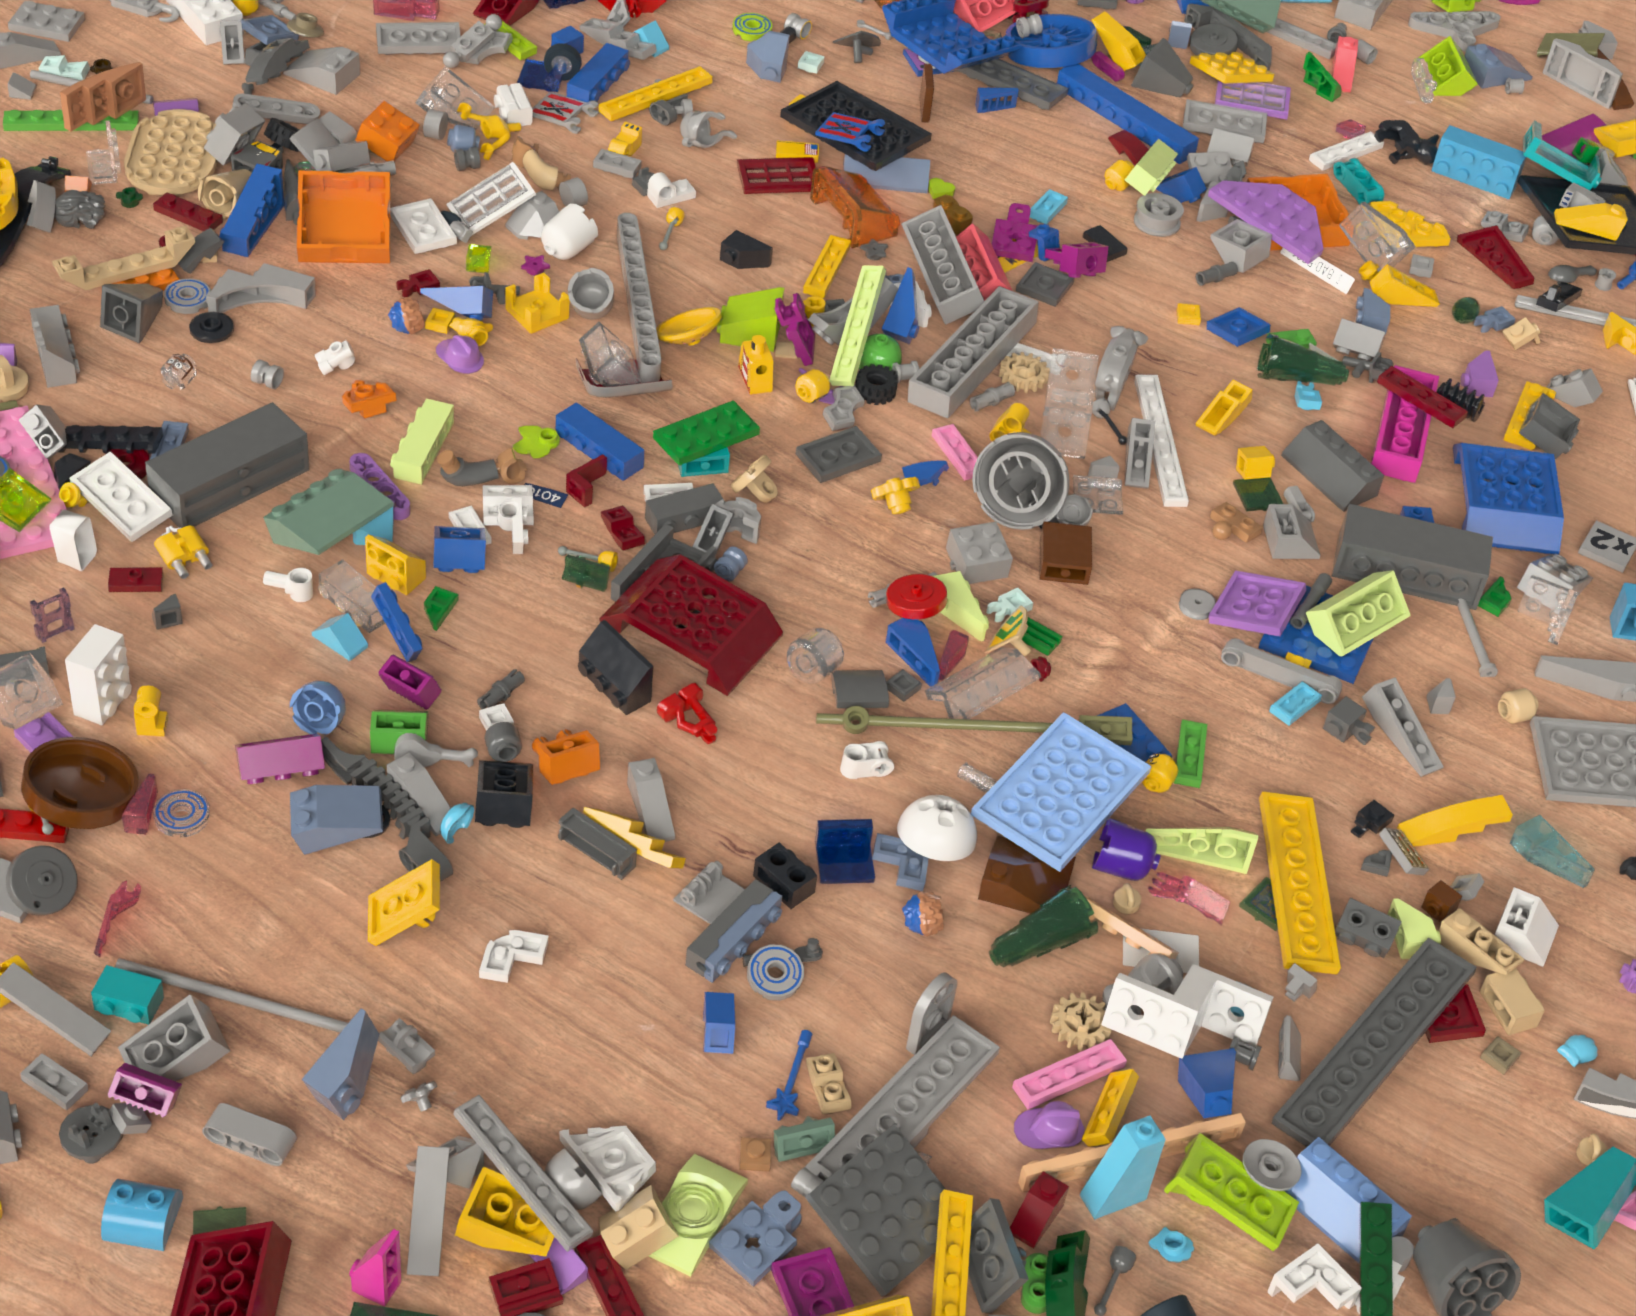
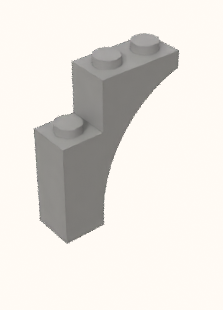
M266 263L258 271H255L253 276L228 269L218 279L214 288L209 290L206 295L208 312L224 313L230 309L253 303H283L306 309L316 296L315 277Z
M885 277L870 330L893 302L898 288ZM853 297L836 309L824 313H813L808 319L814 325L812 330L831 346L834 342L840 345Z

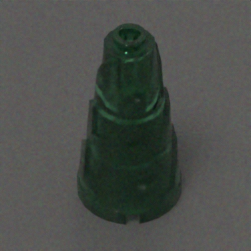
M1269 334L1266 339L1271 340L1270 343H1263L1257 365V370L1262 371V373L1257 374L1258 378L1279 381H1301L1304 383L1314 382L1336 386V384L1341 385L1342 382H1346L1348 379L1349 369H1346V365L1343 362L1323 356L1295 342L1279 338L1278 335Z
M1072 885L1062 888L1056 895L1042 903L1040 908L1021 919L1018 925L997 937L991 945L992 950L989 951L992 962L996 966L1000 965L1003 968L1009 965L1015 966L1032 957L1037 956L1038 958L1058 948L1063 949L1098 933L1097 920L1092 923L1089 920V916L1095 913L1082 892L1077 887L1071 889Z

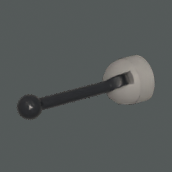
M1105 398L1095 400L1090 406L1091 412L1097 418H1105L1117 435L1119 444L1125 445L1127 437L1122 436L1108 416L1111 410L1109 403Z

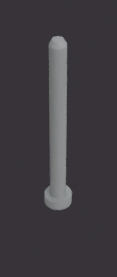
M1458 599V609L1481 665L1479 668L1480 676L1495 677L1498 670L1495 664L1490 663L1466 600Z

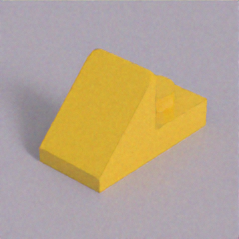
M1610 312L1603 328L1606 348L1609 349L1618 343L1635 355L1636 327L1614 312Z

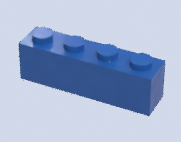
M606 43L567 83V97L583 102H597L600 96L607 92L609 87L619 79V76L628 70L630 60L628 59L629 50Z
M574 403L556 415L555 430L559 437L565 439L591 459L604 454L607 457V470L622 481L644 468L645 450L579 403Z

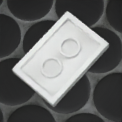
M431 198L390 208L392 220L414 254L457 244V236Z

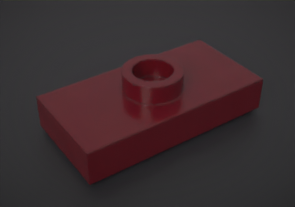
M163 567L110 568L108 591L162 592Z

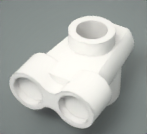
M347 340L334 342L330 345L329 349H323L315 354L323 375L332 372L337 366L340 369H347L355 361L352 347Z

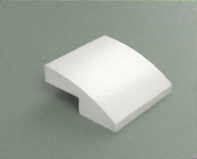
M483 485L484 525H499L498 506L502 501L511 498H522V507H527V522H523V525H534L532 485ZM511 513L505 514V516H507V517H512V516H514V515L511 514Z

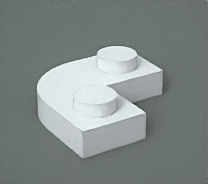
M509 930V935L500 937L494 942L490 940L483 956L479 978L508 983L514 960L542 965L549 936Z

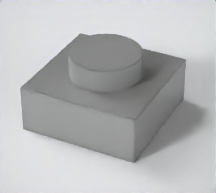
M1413 254L1409 274L1430 278L1433 271L1434 258Z
M1480 873L1461 875L1456 877L1450 887L1462 895L1461 900L1468 901L1477 896L1484 880Z
M114 1103L108 1111L121 1134L147 1133L152 1125L142 1108L138 1109L137 1105L132 1107L131 1103Z

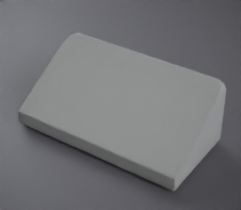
M1286 1015L1279 1031L1278 1076L1280 1079L1300 1081L1301 1035L1291 1016Z

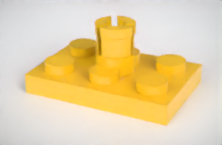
M431 859L368 896V942L377 946L414 924L421 928L428 927L430 924L425 918L432 922L434 921L436 912L440 910L439 863Z

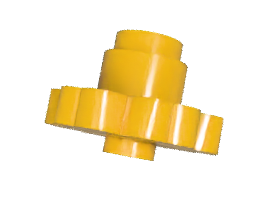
M900 477L887 480L882 486L873 488L871 494L875 501L886 499L888 509L892 511V515H897L911 510L910 504H912L909 492L919 489L920 484L916 477L902 480Z

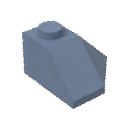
M768 31L763 37L748 44L746 63L761 79L781 82L787 69L790 35Z

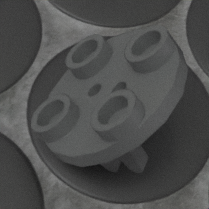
M95 1102L93 1105L76 1109L65 1118L60 1127L59 1138L62 1148L68 1155L84 1160L88 1164H93L117 1147L123 1138V1134L119 1132L110 1117L109 1108L99 1106Z

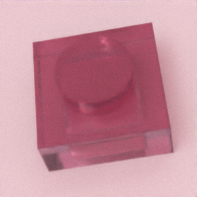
M1349 119L1336 125V132L1342 134L1345 138L1352 139L1365 134L1366 126Z

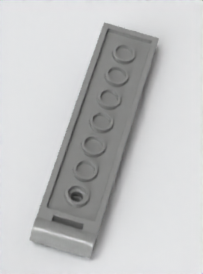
M953 1015L840 1132L797 1173L791 1183V1188L805 1197L893 1124L898 1127L912 1147L915 1148L928 1134V1129L934 1121L999 1054L1000 1047Z

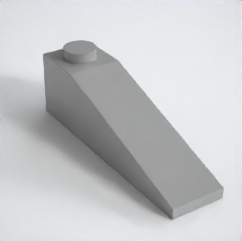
M1541 655L1534 672L1536 677L1611 700L1636 702V663Z
M1396 677L1375 684L1362 696L1373 719L1420 777L1444 768Z

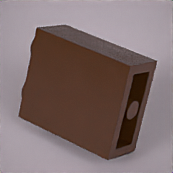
M1043 521L1040 535L1039 580L1088 585L1092 571V527Z

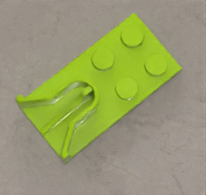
M1199 1133L1187 1144L1185 1148L1186 1155L1175 1177L1166 1185L1165 1193L1183 1194L1200 1205L1209 1206L1267 1248L1274 1251L1279 1247L1299 1201L1284 1191L1270 1190L1257 1184L1247 1174L1243 1162Z

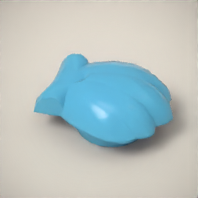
M1572 1035L1564 1045L1557 1049L1573 1067L1592 1061L1598 1056V1048L1595 1045L1594 1039L1588 1038L1585 1035Z
M1166 1227L1148 1242L1151 1248L1157 1249L1161 1256L1169 1262L1180 1263L1189 1260L1194 1250L1193 1242L1180 1232L1170 1231Z

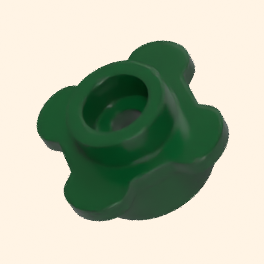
M129 187L123 189L122 192H117L116 198L121 199L122 206L133 208L138 206L139 201L143 199V195L138 193L136 188Z

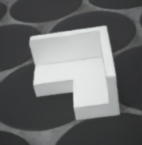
M1316 1244L1274 1274L1268 1294L1273 1297L1282 1291L1295 1303L1316 1288L1338 1310L1342 1306H1345L1347 1309L1353 1307L1362 1288L1319 1244Z

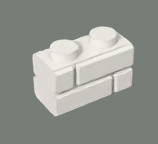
M515 83L510 84V86H498L497 95H494V104L496 108L499 107L500 117L505 120L506 124L520 123L521 126L531 125L533 109L522 85Z

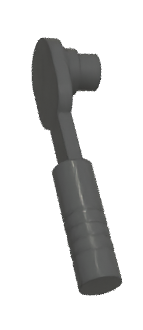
M816 938L808 939L806 946L798 947L794 950L802 962L817 961L823 956L819 940ZM751 954L743 955L744 967L748 966L752 957Z

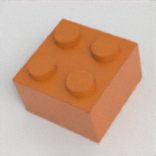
M383 101L361 123L355 141H367L370 151L385 161L394 160L395 162L414 142L420 124L386 101Z

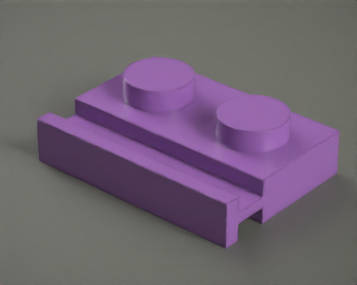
M48 711L44 713L45 716L41 718L36 717L14 729L15 737L30 753L39 745L50 740L73 736Z

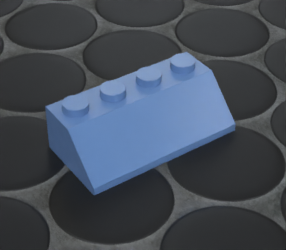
M1320 1137L1314 1140L1297 1156L1301 1165L1300 1179L1294 1187L1284 1192L1299 1201L1297 1210L1360 1264V1202L1392 1204V1238L1403 1236L1412 1215Z

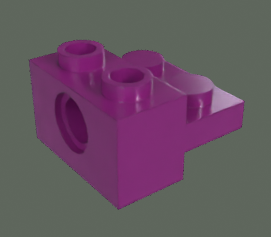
M1095 242L1062 244V248L1045 249V258L1052 259L1054 264H1059V271L1067 272L1069 277L1080 278L1081 274L1096 276V273L1106 271L1109 246Z

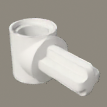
M306 568L293 569L288 575L272 571H266L264 574L263 583L265 585L284 588L285 593L290 594V597L296 602H306L313 597L312 573Z

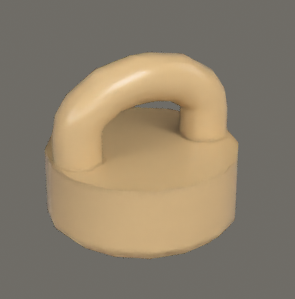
M1125 883L1114 894L1113 905L1115 909L1123 914H1133L1139 910L1141 895L1129 883Z
M1591 1134L1590 1137L1581 1140L1576 1154L1578 1159L1588 1166L1608 1151V1149L1597 1134Z

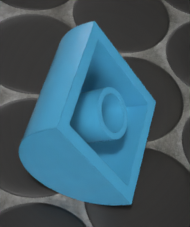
M116 1179L108 1193L101 1222L102 1240L164 1251L183 1200L182 1190Z

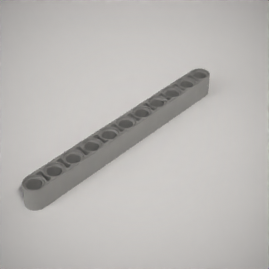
M622 213L617 219V242L639 378L643 383L657 382L660 380L661 353L638 219L632 213Z

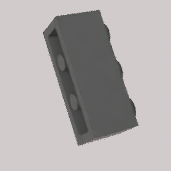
M714 483L646 500L645 520L654 534L664 524L674 527V533L702 526L711 505H715L723 497Z

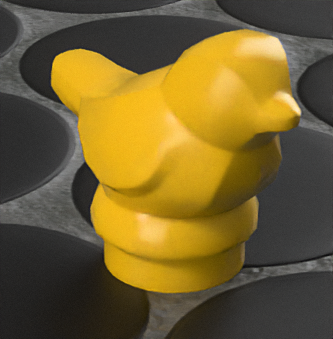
M455 317L452 323L449 324V327L458 332L460 336L473 338L478 346L486 343L488 332L493 329L491 323H483L474 318L464 319Z

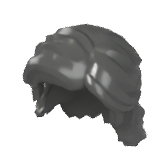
M66 191L56 199L54 218L64 227L80 228L78 221H81L87 228L92 229L105 215L103 210L105 208L104 198L102 195H96V193L88 191Z

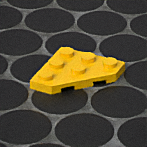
M1392 201L1370 203L1369 210L1388 248L1449 246L1451 238L1444 225L1437 222L1433 225L1424 221V216L1411 210L1407 213L1399 209L1398 204Z

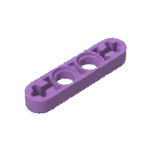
M357 453L352 455L349 461L350 472L357 474L378 491H389L392 493L386 497L392 500L393 503L396 502L397 507H395V504L393 506L394 520L408 518L410 515V501L368 454ZM370 477L379 478L377 481H369L367 479Z

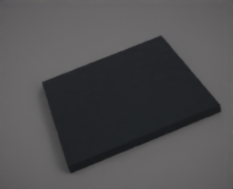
M1527 175L1519 176L1517 182L1565 248L1636 255V194L1630 186L1599 183L1595 189L1592 187L1590 190L1602 197L1605 203L1610 205L1617 204L1625 209L1628 220L1615 241L1556 224L1554 211L1564 208L1559 206L1566 189L1572 182L1565 179Z

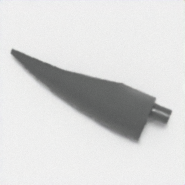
M287 159L284 172L286 221L293 220L294 224L297 225L299 217L298 176L290 160Z

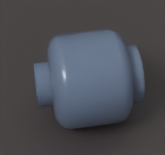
M455 125L453 129H449L447 146H450L451 151L454 152L455 149L460 148L468 150L470 147H479L480 136H476L475 128Z

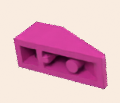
M395 1229L370 1247L361 1260L357 1259L349 1273L353 1292L384 1307L401 1284L400 1234Z

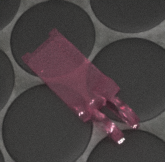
M1157 872L1156 875L1165 882L1152 878V883L1161 889L1159 891L1149 886L1148 890L1153 896L1170 898L1177 902L1186 903L1200 911L1205 917L1215 920L1222 926L1226 913L1230 908L1231 902L1186 875L1182 879H1178L1163 872Z
M126 880L110 896L94 950V954L98 957H101V949L106 944V934L110 930V921L116 918L118 914L136 905L139 901L141 886L138 883L133 892H128L126 890Z

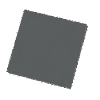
M1035 262L1017 284L1016 292L1056 307L1074 284L1075 278Z

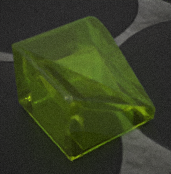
M469 244L466 256V271L489 272L492 246Z

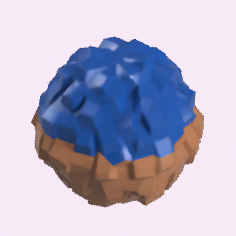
M407 297L401 298L394 303L388 314L392 321V328L399 332L415 334L425 326L422 312L419 311L418 300Z
M925 891L913 895L911 900H908L902 908L905 916V926L909 927V930L927 937L943 930L944 917L943 909H941V896L935 895L934 892Z

